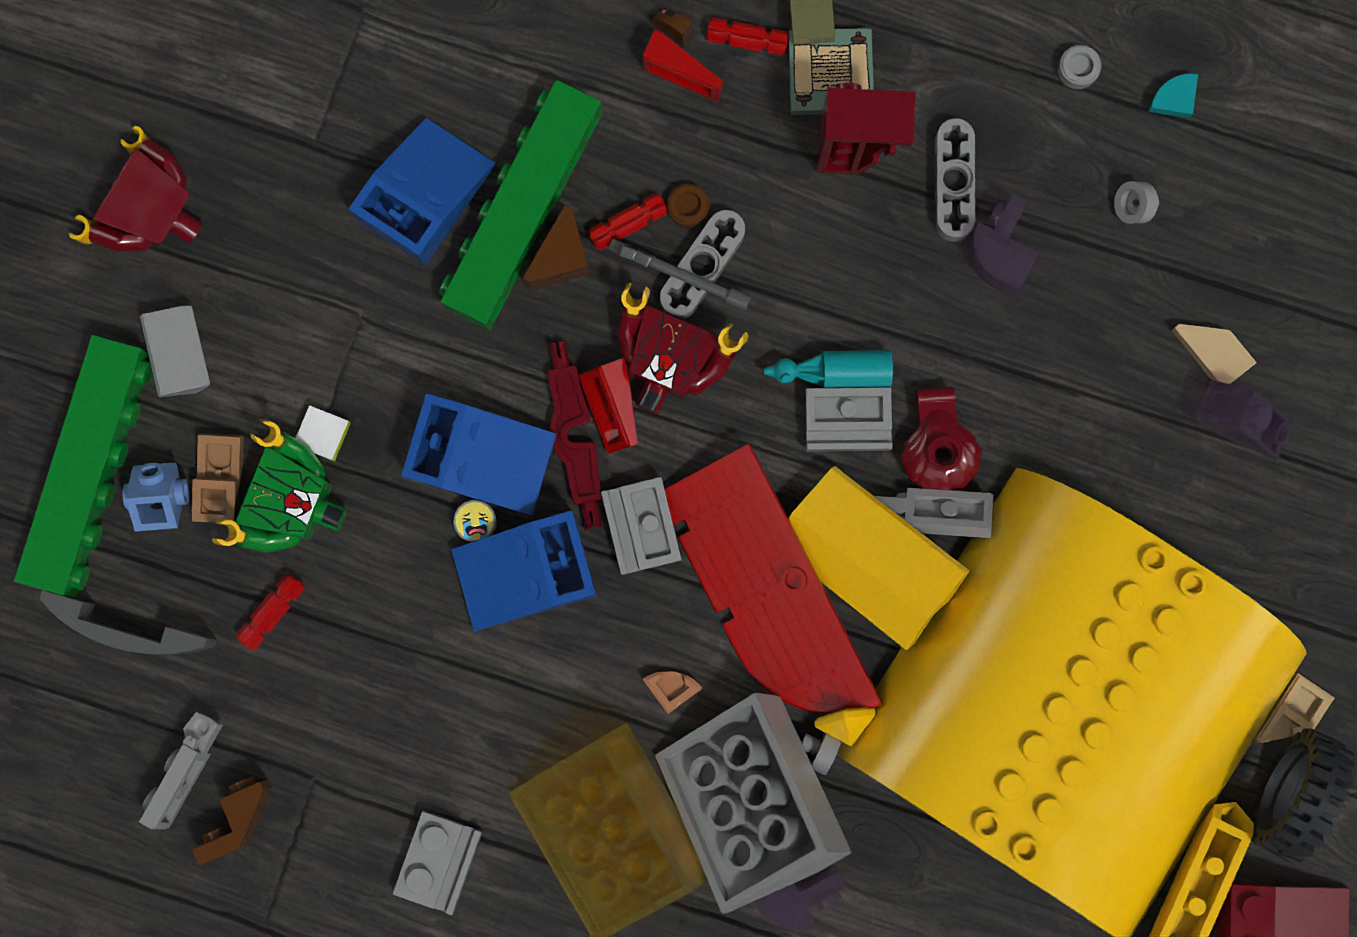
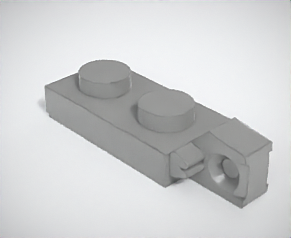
M907 488V493L897 494L896 497L874 496L922 534L991 538L993 494Z
M196 712L183 728L185 734L183 745L180 749L174 750L166 761L164 771L167 773L159 787L153 788L143 802L142 810L145 812L139 821L141 824L150 829L170 828L211 754L208 751L223 724L200 712Z

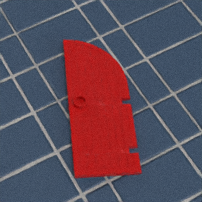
M750 444L665 489L673 525L685 520L690 529L689 532L679 536L678 539L715 612L718 613L728 607L730 608L734 619L722 624L740 661L763 688L772 695L780 696L782 701L794 707L820 714H831L840 710L868 707L872 709L882 704L881 698Z

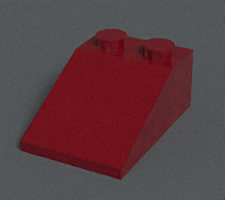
M1233 880L1216 918V937H1349L1350 888Z

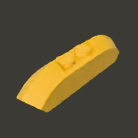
M1236 802L1215 804L1202 821L1187 849L1149 937L1209 936L1253 837L1254 823Z

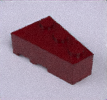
M850 82L836 84L835 88L828 87L818 125L816 173L858 175L878 164L881 153L884 152V156L896 154L897 144L907 147L914 143L916 92L861 89V85Z

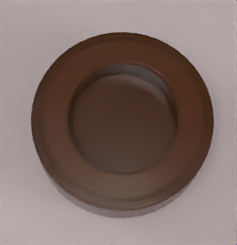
M684 184L671 192L668 198V214L676 225L683 228H694L702 224L708 216L709 199L705 191L699 186Z

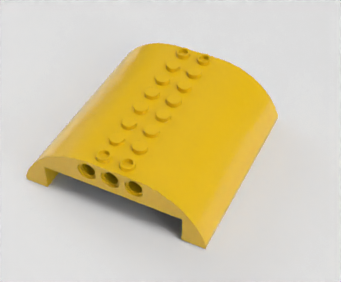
M1016 468L993 503L991 538L971 537L957 559L959 563L970 570L951 600L933 615L915 644L908 650H905L903 647L900 648L875 687L882 701L881 705L874 707L876 715L852 746L841 742L836 755L1076 911L1112 937H1132L1307 653L1302 642L1295 634L1264 607L1151 532L1106 505L1065 484L1029 470Z

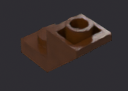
M252 776L229 786L231 794L219 800L232 832L229 833L227 827L224 826L201 836L204 845L192 849L198 866L249 845L272 789L269 780L256 783Z

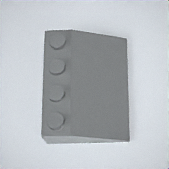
M753 693L655 755L722 914L731 912L809 877L852 853L780 696Z

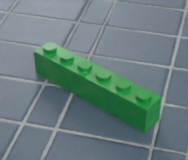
M559 80L555 81L551 90L544 89L535 107V112L538 115L532 127L526 125L520 133L516 143V148L519 149L515 160L512 164L506 162L497 179V185L500 188L494 200L488 198L485 201L478 216V222H481L477 233L474 237L469 235L464 241L458 258L462 259L455 274L450 272L446 276L439 291V295L443 297L441 304L446 311L489 332L603 114L601 101Z
M94 335L91 336L14 582L75 598L78 591H82L86 586L90 574V567L87 566L91 549L97 548L102 537L103 527L99 523L104 508H109L115 495V484H112L117 467H122L127 457L128 444L125 443L129 427L135 426L140 415L139 395L142 386L146 387L149 384L153 373L149 355L141 348Z

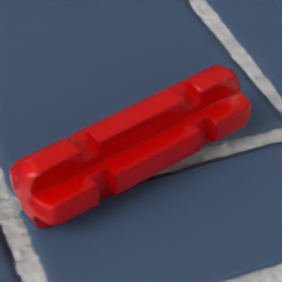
M714 17L711 18L708 25L707 40L718 44L728 41L730 42L729 46L760 52L764 48L768 49L770 54L781 56L786 52L788 33L778 29H772V32H768L766 27L733 21V25L727 24L725 19Z
M654 193L643 199V204L638 205L636 203L608 218V223L605 225L601 222L593 226L588 231L593 245L598 250H602L610 246L612 239L617 238L621 240L648 225V220L652 219V221L663 217L667 213V207L658 193Z
M289 573L284 574L276 584L278 587L277 591L271 590L250 616L252 619L251 623L245 622L240 628L236 637L241 644L251 650H256L265 639L263 634L265 632L270 633L290 609L291 605L288 603L291 600L296 601L303 593L305 586L295 576Z

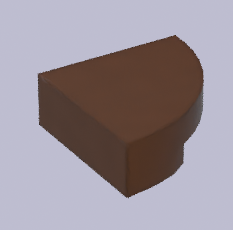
M660 9L651 20L652 25L682 48L692 37V21L680 13H675L672 17L667 9Z

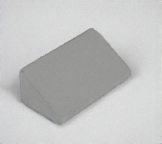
M178 306L140 315L158 397L194 394L208 387L210 381L192 306Z

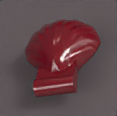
M954 387L916 390L919 427L904 443L905 448L901 454L902 464L905 466L907 476L912 482L917 483L923 489L954 491L965 488L979 471L982 449L976 442L977 438L957 422Z

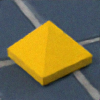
M868 707L844 709L819 717L814 723L817 729L852 746L876 714L874 708L870 709Z

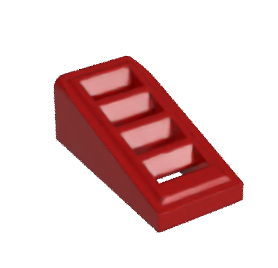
M654 30L643 54L644 71L710 100L719 101L722 95L723 81L661 31Z
M622 358L580 374V382L608 454L638 444L625 359Z

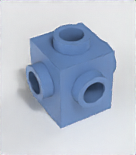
M176 462L162 464L147 463L133 466L129 483L123 485V503L125 508L129 510L135 531L178 528L182 506L187 505L189 502V487L186 479H180Z

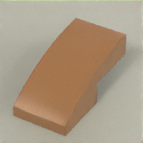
M201 433L198 435L197 477L192 481L193 522L215 523L217 520H232L236 522L242 480L244 435Z

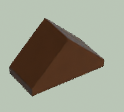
M566 205L523 277L526 287L532 290L590 275L573 210Z

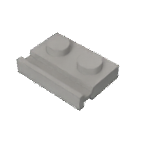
M806 388V452L892 450L891 388Z
M662 477L601 492L621 575L682 561Z
M425 810L422 811L393 895L453 915L483 831Z

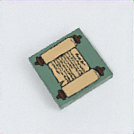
M872 28L835 29L834 42L792 45V32L789 30L790 115L821 114L828 87L835 88V85L839 83H856L861 85V89L874 90Z

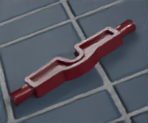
M560 341L558 344L561 358H559L556 343L549 344L554 369L548 371V377L555 407L550 432L557 434L553 448L561 461L566 465L573 502L575 505H581L585 530H592L590 513H592L595 528L603 527L597 503L603 500L599 479L597 446L593 441L573 443L568 440V433L574 428L588 425L591 422V416L582 392L578 369L574 365L570 366L566 341Z

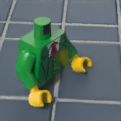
M265 418L260 419L259 421L270 427V434L265 439H260L251 434V438L259 445L264 446L265 450L236 522L232 520H217L215 522L216 524L226 525L229 529V536L225 540L212 538L213 543L222 546H231L236 543L241 548L269 553L293 548L301 539L311 540L317 525L338 532L345 520L347 508L327 501L332 485L325 481V467L308 445L286 432L280 433L279 427L274 422Z

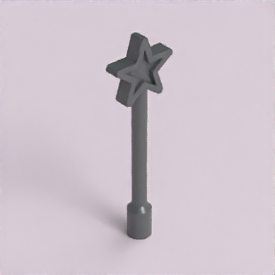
M612 239L609 246L610 250L619 253L621 257L633 260L646 267L650 266L724 299L726 304L744 312L747 311L752 300V296L734 288L728 290L655 258L656 256L644 252L631 244L627 245Z

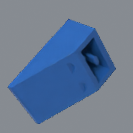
M425 118L372 174L348 210L357 222L426 266L496 163L428 118Z
M426 393L401 476L533 516L557 434Z
M573 511L533 521L451 549L474 632L598 597Z

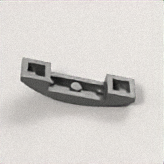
M45 590L41 591L39 597L43 604L59 620L73 630L98 643L129 652L157 655L190 654L212 649L217 641L203 635L166 626L162 639L159 641L91 621L90 619L95 607L94 603Z

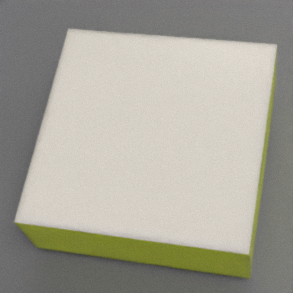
M309 405L296 439L308 445L314 454L335 462L351 423Z

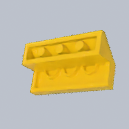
M836 466L826 473L789 517V521L820 581L905 650H908L915 644L933 615L951 600L970 571Z

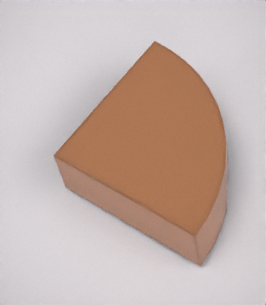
M675 671L656 672L643 679L668 714L702 689L694 679Z

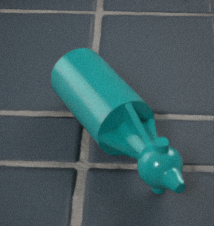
M891 350L823 351L821 354L799 364H795L791 359L782 358L774 365L764 368V375L774 377L778 382L785 384L792 382L798 377L823 388H891L893 381Z

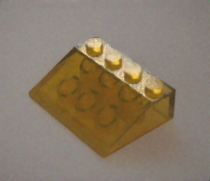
M627 723L622 724L508 793L591 937H609L689 894L707 880L678 809Z

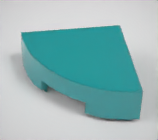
M1184 74L1167 81L1153 97L1148 112L1190 118L1193 115L1198 74Z

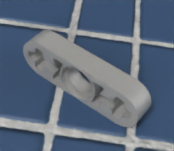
M955 118L944 122L935 137V229L944 240L957 242L966 238L975 224V133L968 122ZM954 130L957 131L958 137L965 139V141L961 142L958 147L957 159L949 160L952 155V144L950 141H944V138H947L950 132ZM949 170H958L964 174L966 186L962 190L952 191L945 186L943 175ZM965 198L967 203L960 201L957 206V215L959 219L965 220L966 223L961 224L958 231H954L950 223H944V219H948L952 212V201ZM943 199L949 200V202L943 203Z
M722 210L715 213L677 267L699 276L692 271L690 263L695 256L706 254L714 260L715 268L709 275L699 277L715 283L743 242L745 224L741 216L730 210ZM728 222L734 224L733 233L736 237L727 236L720 244L719 250L726 252L722 257L714 247L703 243L705 240H708L713 245L719 235V229L716 225L725 226ZM670 276L660 294L662 310L664 313L680 320L686 319L695 312L708 292L702 289L698 291L692 285L686 296V300L690 304L687 307L680 304L676 309L672 308V298L669 294L671 292L680 293L686 282Z

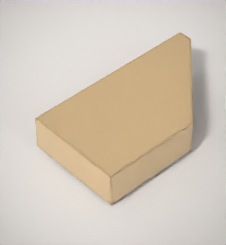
M1179 324L1171 330L1220 391L1257 363L1230 330Z
M1295 673L1257 733L1254 741L1264 743L1293 737L1297 732L1301 733L1302 729L1305 728L1315 729L1334 700V697L1299 673Z

